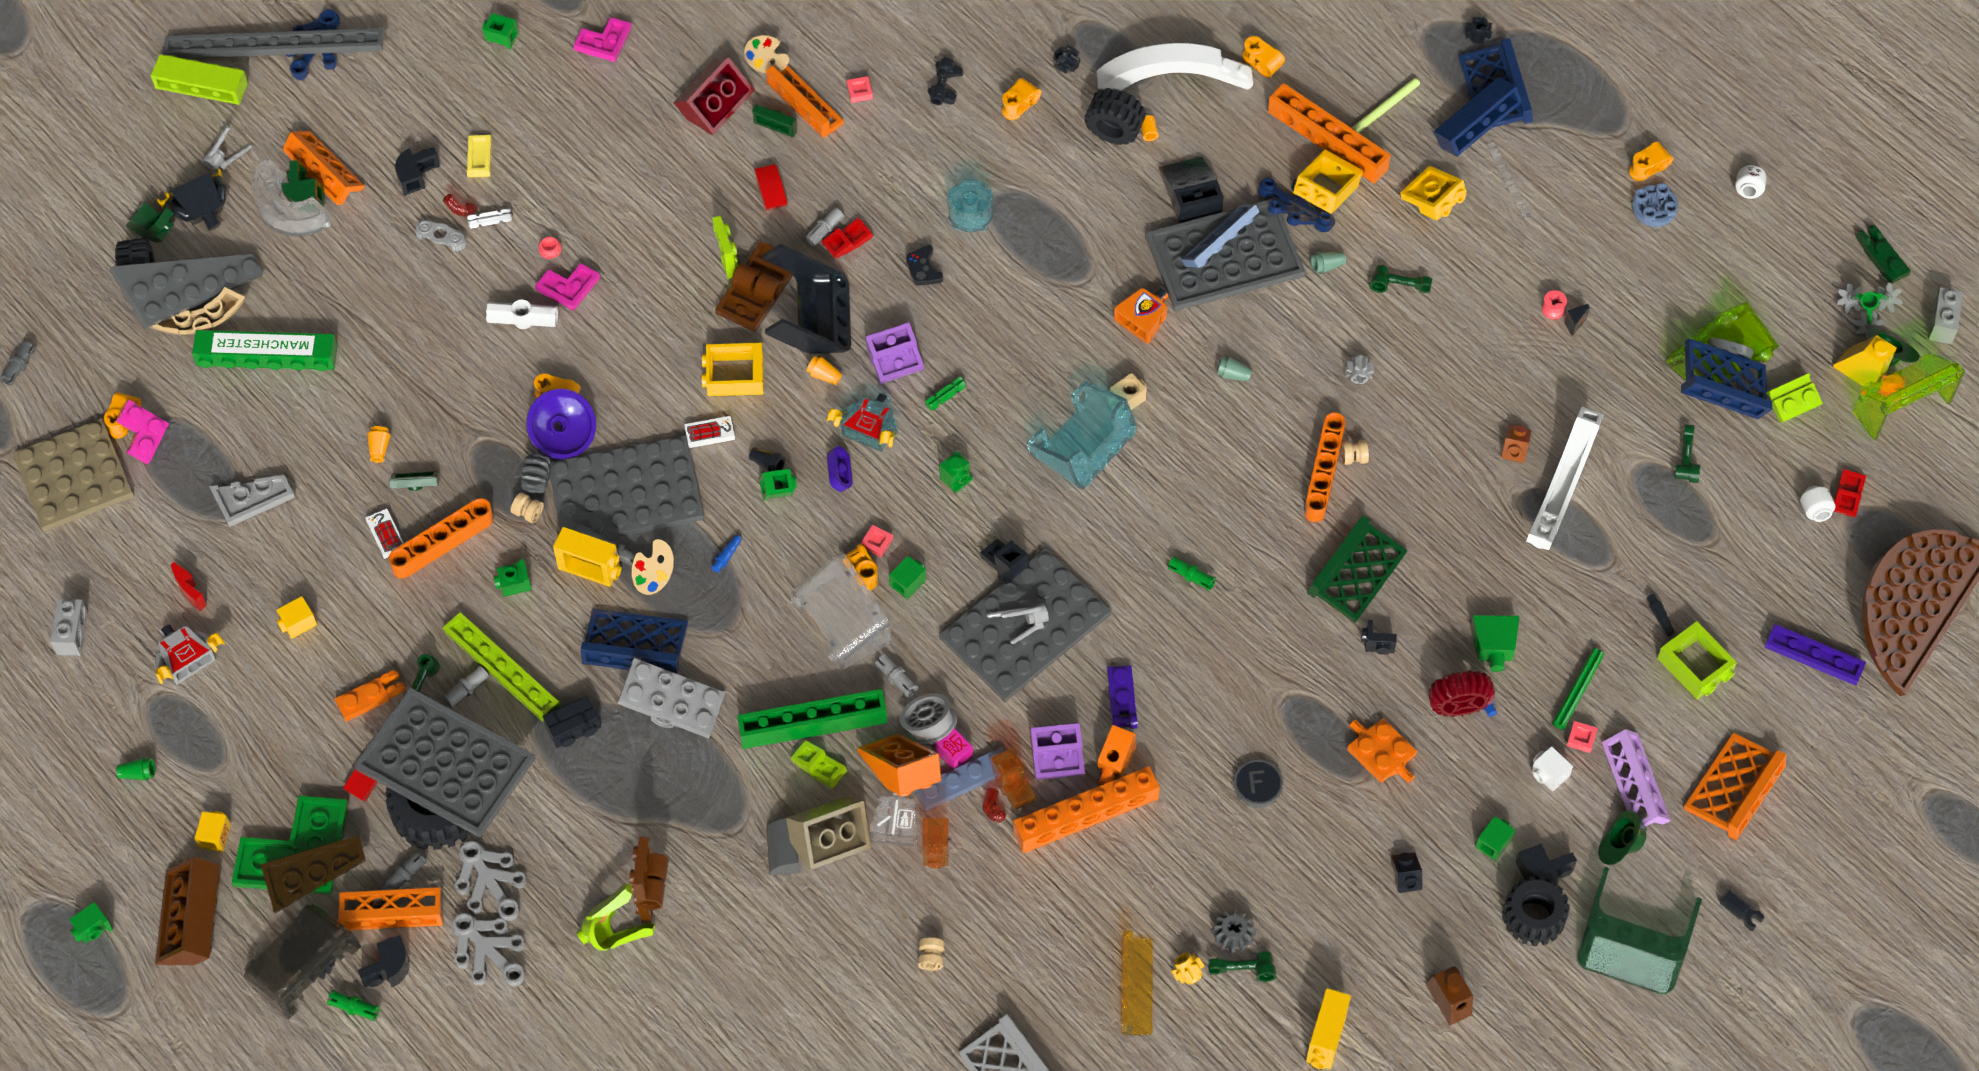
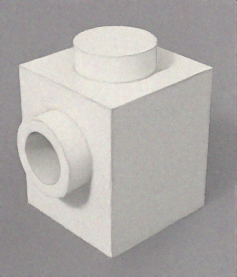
M1551 746L1546 752L1542 750L1534 757V765L1531 772L1539 783H1544L1553 792L1570 777L1573 766Z

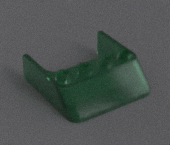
M1604 867L1577 952L1576 959L1578 964L1586 970L1658 994H1669L1676 985L1702 898L1697 897L1685 934L1679 937L1670 936L1609 916L1601 910L1599 906L1600 897L1609 868Z

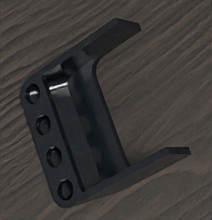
M779 244L764 253V260L789 271L795 277L798 307V325L781 319L766 328L765 334L808 354L847 352L851 348L849 282L846 276L840 271L783 244Z

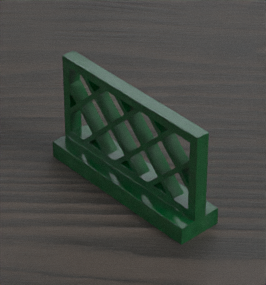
M1364 515L1361 516L1307 591L1308 595L1313 598L1318 596L1355 623L1408 551L1370 525V519ZM1368 532L1377 538L1378 545H1366L1365 536ZM1392 548L1399 553L1396 559L1386 560L1384 549ZM1380 550L1382 560L1370 562L1368 551ZM1354 552H1363L1366 562L1354 563L1352 554ZM1383 565L1385 575L1374 577L1371 566ZM1367 567L1369 578L1357 579L1355 568ZM1351 569L1353 580L1341 581L1340 570ZM1370 583L1372 593L1361 595L1359 584ZM1354 585L1356 595L1345 597L1343 586ZM1338 586L1340 597L1332 598L1325 591L1328 587ZM1358 600L1359 611L1356 614L1347 608L1346 601Z

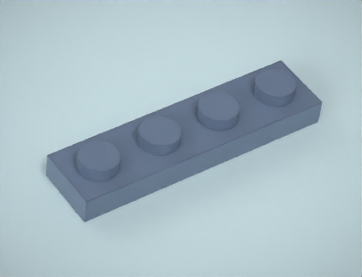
M1255 204L1240 205L1181 259L1185 267L1200 268L1204 266L1211 255L1222 250L1223 245L1228 240L1235 238L1243 226L1250 224L1254 220L1253 217L1260 212Z
M1003 747L942 774L941 781L932 784L931 787L920 788L914 792L926 812L1012 772L1013 765Z

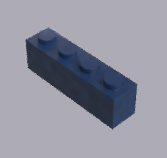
M1501 77L1494 80L1433 131L1440 148L1458 157L1522 103L1517 87Z

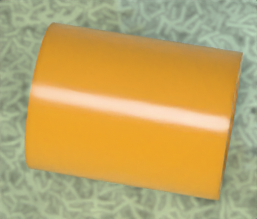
M1150 115L1145 117L1141 126L1145 141H1153L1158 138L1155 118Z

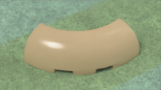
M224 287L214 300L204 305V308L191 312L186 310L151 326V328L174 335H193L196 330L209 331L228 321L241 308L246 298Z

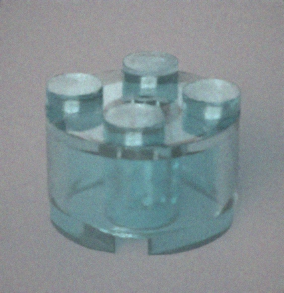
M966 179L950 189L948 194V217L952 227L964 232H982L988 228L993 218V193L983 182L975 179Z

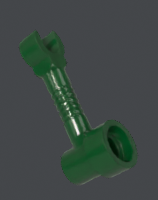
M1378 265L1375 267V272L1371 277L1369 285L1370 289L1377 293L1386 292L1389 283L1403 284L1415 287V289L1421 292L1429 293L1432 278L1428 276L1413 278L1388 273V267Z
M1685 424L1681 465H1676L1675 479L1699 483L1700 464H1691L1695 425Z
M428 654L421 655L417 661L419 670L411 688L418 692L426 676L432 677L440 669V664L436 658Z
M1268 951L1259 952L1257 959L1226 961L1219 958L1209 959L1208 969L1210 975H1217L1227 971L1255 969L1256 978L1260 982H1270L1277 978L1276 967L1272 961V953Z

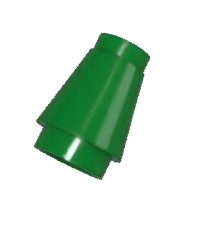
M144 756L118 764L116 773L119 779L148 781L150 778H154L156 767L152 758Z

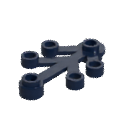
M324 10L320 13L317 21L305 25H297L293 28V31L338 30L340 17L333 10ZM321 53L324 67L328 70L336 68L337 61L335 56L331 53ZM287 54L286 56L293 57L296 54ZM304 54L301 60H295L291 63L290 72L293 78L304 80L308 76V66L315 54Z
M1264 178L1260 181L1257 192L1261 197L1268 199L1275 196L1289 204L1283 205L1279 200H1271L1268 206V211L1271 214L1288 213L1286 219L1288 224L1292 226L1313 225L1320 232H1328L1334 227L1335 218L1330 213L1314 205L1315 211L1309 207L1308 201L1295 194L1297 198L1295 199L1277 188L1276 182L1271 178ZM1297 179L1293 180L1292 191H1294Z

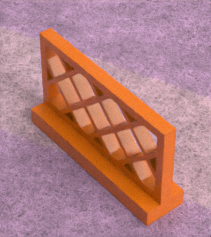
M1733 733L1684 805V810L1727 831L1729 837L1738 840L1786 767V754L1779 750L1774 753ZM1736 742L1744 746L1746 752L1733 755L1731 748ZM1762 755L1768 758L1765 764L1755 766L1752 757ZM1748 758L1751 767L1738 769L1735 760ZM1731 761L1734 770L1721 773L1719 765ZM1753 772L1755 780L1743 784L1740 775ZM1736 776L1739 785L1726 788L1723 779ZM1719 780L1722 789L1708 792L1707 783ZM1741 791L1743 798L1740 801L1730 803L1728 793ZM1724 794L1726 804L1713 806L1710 797ZM1707 798L1708 808L1699 809L1693 806L1696 800ZM1729 809L1731 816L1727 822L1717 818L1715 812Z

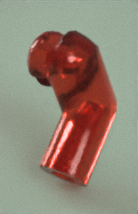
M448 194L443 198L445 205L455 215L467 218L468 215H472L477 210V207L472 202H467L465 206L459 204L452 194Z
M988 788L982 806L983 812L990 820L1001 823L1006 818V812L1001 810V807L996 803L999 791L994 788Z

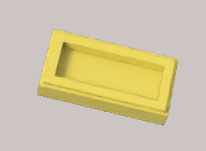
M468 135V177L490 176L491 135Z

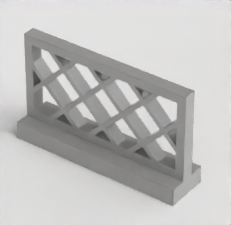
M1007 1014L999 1019L1000 1023L959 1052L971 1071H978L976 1067L982 1068L981 1071L986 1069L999 1071H1049ZM1001 1032L1005 1038L1003 1048L990 1047L991 1037ZM1008 1043L1010 1044L1012 1049H1007ZM975 1049L985 1050L983 1063L971 1062L967 1055ZM989 1051L1002 1053L1000 1066L987 1064ZM1006 1053L1018 1055L1020 1058L1018 1068L1004 1067ZM1023 1063L1028 1070L1022 1069Z

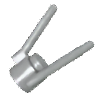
M228 125L223 127L210 151L202 159V163L211 171L216 172L218 168L224 171L230 163L253 147L249 144L224 161L225 154L218 148L230 130Z
M1044 603L1025 608L988 613L986 615L987 618L1025 615L1027 623L1034 625L1010 641L1011 644H1015L1034 631L1044 628L1043 622L1049 620Z

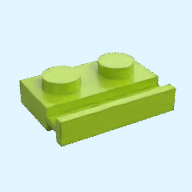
M1809 373L1766 392L1772 401V407L1779 423L1823 404L1814 383L1810 380Z

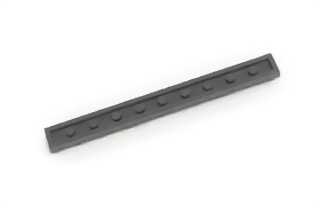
M383 28L165 36L163 55H173L177 58L383 51L385 33Z

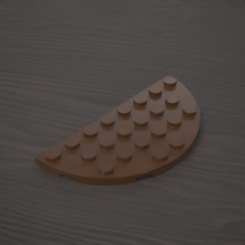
M1932 529L1914 533L1891 545L1876 561L1869 574L1862 602L1864 635L1877 669L1899 696L1906 695L1979 581V540L1973 537L1968 538L1958 534L1956 531L1945 529Z

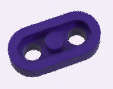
M836 446L827 453L829 482L832 488L839 492H844L853 484L851 461L847 451L840 446Z

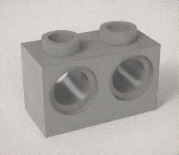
M1939 288L1933 305L1929 340L1947 344L1953 343L1959 327L1963 291Z
M58 599L50 640L57 655L81 656L88 611L82 600Z

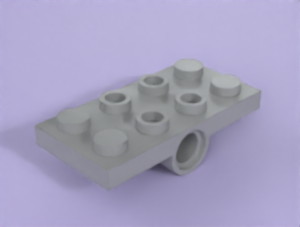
M634 658L617 704L651 716V721L658 726L664 728L677 726L709 738L725 692Z

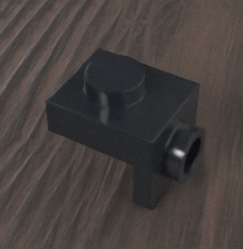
M1368 620L1367 627L1362 628L1361 642H1365V652H1376L1381 655L1394 653L1397 634L1372 632L1373 620Z
M1402 853L1391 856V865L1397 878L1398 893L1422 890V868L1416 853Z

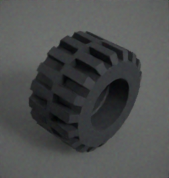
M1110 88L1100 89L1092 98L1085 114L1084 122L1087 124L1086 127L1092 131V134L1099 137V139L1111 144L1127 145L1133 143L1138 136L1146 117L1145 108L1139 100L1135 99L1136 97L1125 91Z
M139 238L117 241L115 247L116 266L155 263L152 246L148 239Z
M1531 876L1528 881L1524 878L1519 880L1518 885L1514 884L1503 908V922L1507 923V931H1513L1512 937L1516 940L1521 938V943L1526 945L1527 942H1532V946H1538L1539 942L1542 945H1547L1549 940L1552 942L1556 940L1558 934L1561 935L1569 915L1570 905L1567 904V895H1562V887L1556 888L1553 880L1546 882V877L1540 876L1539 880H1535V876ZM1528 903H1538L1547 909L1550 916L1541 920L1533 919L1524 912L1522 906Z

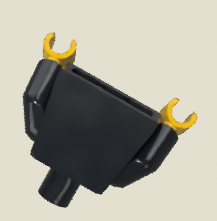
M217 169L218 174L212 175L209 171L172 190L171 197L166 192L165 200L157 199L160 207L163 210L168 208L173 212L174 216L185 222L191 221L193 225L203 221L209 231L218 228L221 224L216 214L222 212V205L226 202L227 186L223 180L221 169Z

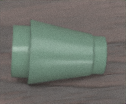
M1316 252L1310 259L1312 270L1315 273L1323 274L1345 265V253Z
M1222 356L1217 374L1221 375V378L1249 382L1253 369L1230 356L1228 358Z

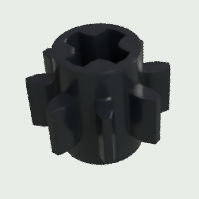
M1473 17L1472 23H1466L1465 37L1470 38L1472 44H1484L1486 38L1491 39L1492 23H1488L1485 17Z
M1069 45L1059 47L1053 55V60L1056 62L1054 67L1065 74L1068 71H1075L1080 64V58L1077 57L1080 52Z

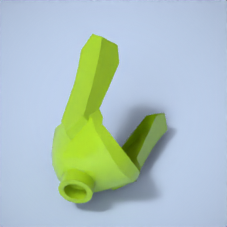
M628 883L623 884L610 897L588 913L582 922L581 929L575 932L583 945L589 942L599 951H606L654 934L655 924L653 923L632 927L615 934L612 932L610 920L616 913L615 910L629 902L632 896V886Z

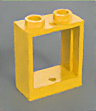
M1324 150L1298 176L1293 193L1332 214L1358 188L1363 170ZM1321 173L1343 187L1334 194L1316 184L1313 180Z
M762 343L706 344V354H702V367H706V373L702 374V387H707L708 396L764 394ZM753 360V380L714 381V361Z
M565 527L562 528L553 545L558 569L611 587L613 581L619 578L622 570L619 564L616 545Z
M1326 988L1306 1061L1311 1063L1313 1067L1331 1069L1348 1013L1351 995Z

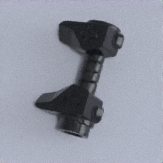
M942 58L935 64L937 76L939 77L937 85H932L928 89V94L930 95V102L934 105L940 106L943 103L953 105L957 94L946 89L945 85L948 78L963 76V69L955 66V62L952 59Z

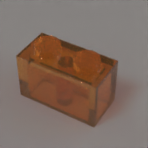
M923 818V866L934 869L948 866L949 819Z

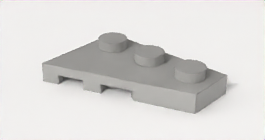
M284 475L255 479L254 482L243 484L234 482L230 486L218 487V485L209 486L229 527L295 498Z

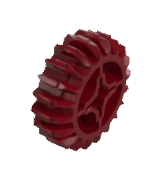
M1469 670L1467 672L1452 673L1448 676L1444 675L1442 679L1435 680V683H1432L1430 685L1431 688L1428 689L1429 702L1433 711L1445 717L1460 715L1463 717L1466 714L1471 715V713L1480 712V709H1486L1487 705L1492 704L1495 699V689L1491 677L1487 676V673H1481L1480 671L1472 672Z

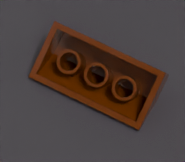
M192 857L166 870L155 964L196 965L209 959L212 951V932L215 925L213 919L214 910L217 905L216 892L220 879L218 864Z

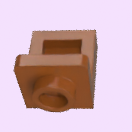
M1508 425L1501 457L1524 463L1532 430L1520 425Z

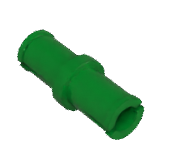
M1173 556L1170 560L1168 569L1185 577V581L1189 583L1194 582L1207 591H1210L1215 585L1216 577L1201 571L1199 566L1195 564L1190 565L1177 556Z
M332 990L328 996L333 999H327V1005L345 1010L348 1015L354 1016L356 1014L373 1022L379 1016L375 1011L380 1012V1006L362 1001L358 996L354 995L351 997L336 990Z

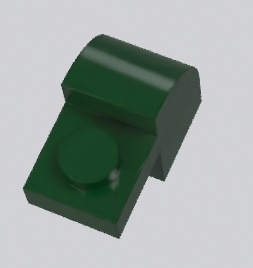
M298 160L289 161V170L287 171L289 182L281 183L283 193L301 209L324 208V186L315 178L307 179V168Z
M144 202L137 208L126 226L139 236L147 238L152 242L160 243L174 225L169 220L173 212L165 208L158 213Z

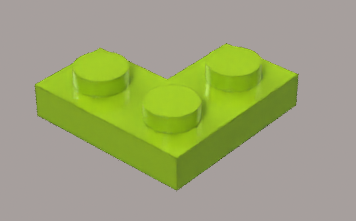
M720 215L712 218L713 231L720 248L721 262L726 277L731 279L733 278L735 268L738 267L737 251L734 241L729 242L728 239L731 236L728 223L723 224Z

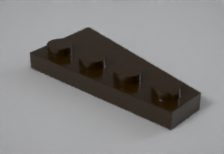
M359 835L261 864L274 913L281 911L365 862L366 858Z

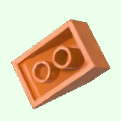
M899 733L857 747V752L883 785L899 796L910 795L912 791L920 788H929L932 784L941 781L939 754Z

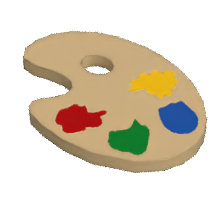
M767 35L752 38L747 42L744 49L747 63L756 71L765 74L766 69L772 66L770 61H775L773 66L780 72L787 67L790 58L787 54H776L775 49L780 44V41Z
M659 539L653 541V554L651 558L645 557L641 552H638L634 558L632 565L633 583L642 594L650 595L657 593L668 583L674 567V556L670 546L665 541ZM659 555L664 556L663 563L658 562Z

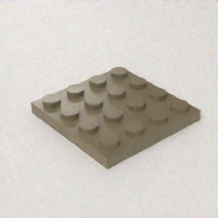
M102 418L12 453L43 532L134 497Z

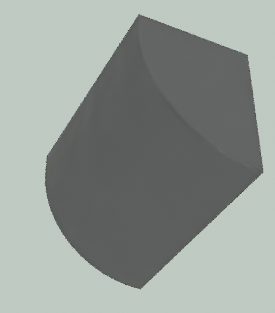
M786 818L770 823L766 828L769 876L799 873L798 853L790 843Z

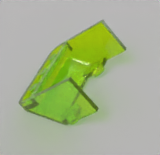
M1928 353L1918 362L1874 383L1872 381L1866 383L1861 388L1862 392L1858 397L1853 413L1871 438L1876 440L1887 416L1936 391L1947 405L1950 404L1965 374V370L1958 362L1939 354Z

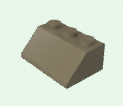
M846 796L786 818L790 843L808 870L816 869L871 848L863 800Z

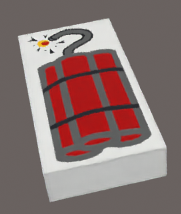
M731 416L684 424L689 448L735 440Z
M388 509L365 518L384 559L388 558L394 549L404 544Z

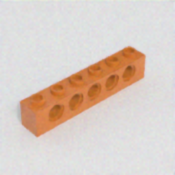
M1285 83L1270 96L1269 114L1321 149L1327 150L1363 170L1362 176L1373 184L1388 171L1391 154Z
M1150 766L1013 820V833L1022 852L1026 853L1158 800L1160 786Z

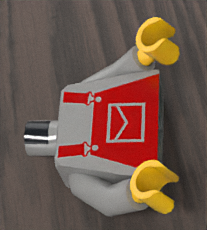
M171 624L164 626L160 631L164 639L157 644L160 651L156 654L155 674L159 683L162 684L164 679L171 678L178 685L216 661L212 650L216 652L218 645L225 644L220 634H208L199 630L192 631L187 626L177 631Z

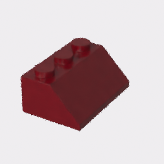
M729 57L716 58L673 103L688 121L710 135H714L755 90Z

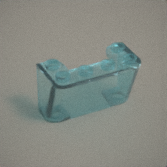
M1084 381L1070 396L1076 413L1051 440H1048L1045 430L1040 428L1026 443L1033 457L1079 489L1090 485L1092 480L1136 433V423L1127 399L1087 381ZM1085 391L1084 399L1079 402L1080 395ZM1039 439H1041V445L1036 444Z

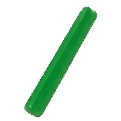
M1598 648L1591 650L1553 720L1554 727L1560 730L1565 729L1603 659L1604 652Z

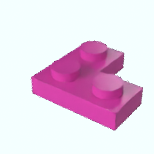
M611 17L603 34L582 28L574 43V50L616 62L632 29V25L629 22Z
M580 263L568 279L548 269L535 287L536 291L574 311L599 281L600 275L598 272Z
M127 400L116 419V422L136 433L126 453L148 464L169 423L134 402Z

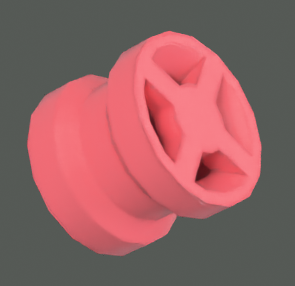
M1553 290L1545 295L1542 306L1544 316L1549 319H1559L1564 315L1567 303L1564 293Z

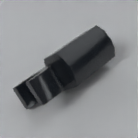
M1731 890L1720 901V904L1736 918L1742 919L1746 928L1752 932L1755 930L1756 925L1751 919H1757L1761 923L1765 918L1760 911L1750 909V905Z

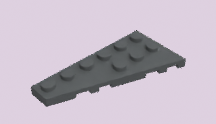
M252 254L112 266L109 269L145 329L217 297L224 287L233 290L263 275L262 269Z

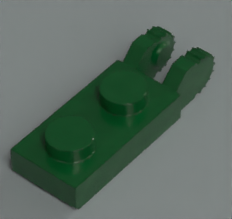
M1871 225L1867 229L1874 241L1872 244L1870 238L1863 230L1856 233V238L1863 247L1865 254L1888 283L1893 284L1910 275L1911 270L1885 237L1883 238L1881 231L1876 225Z

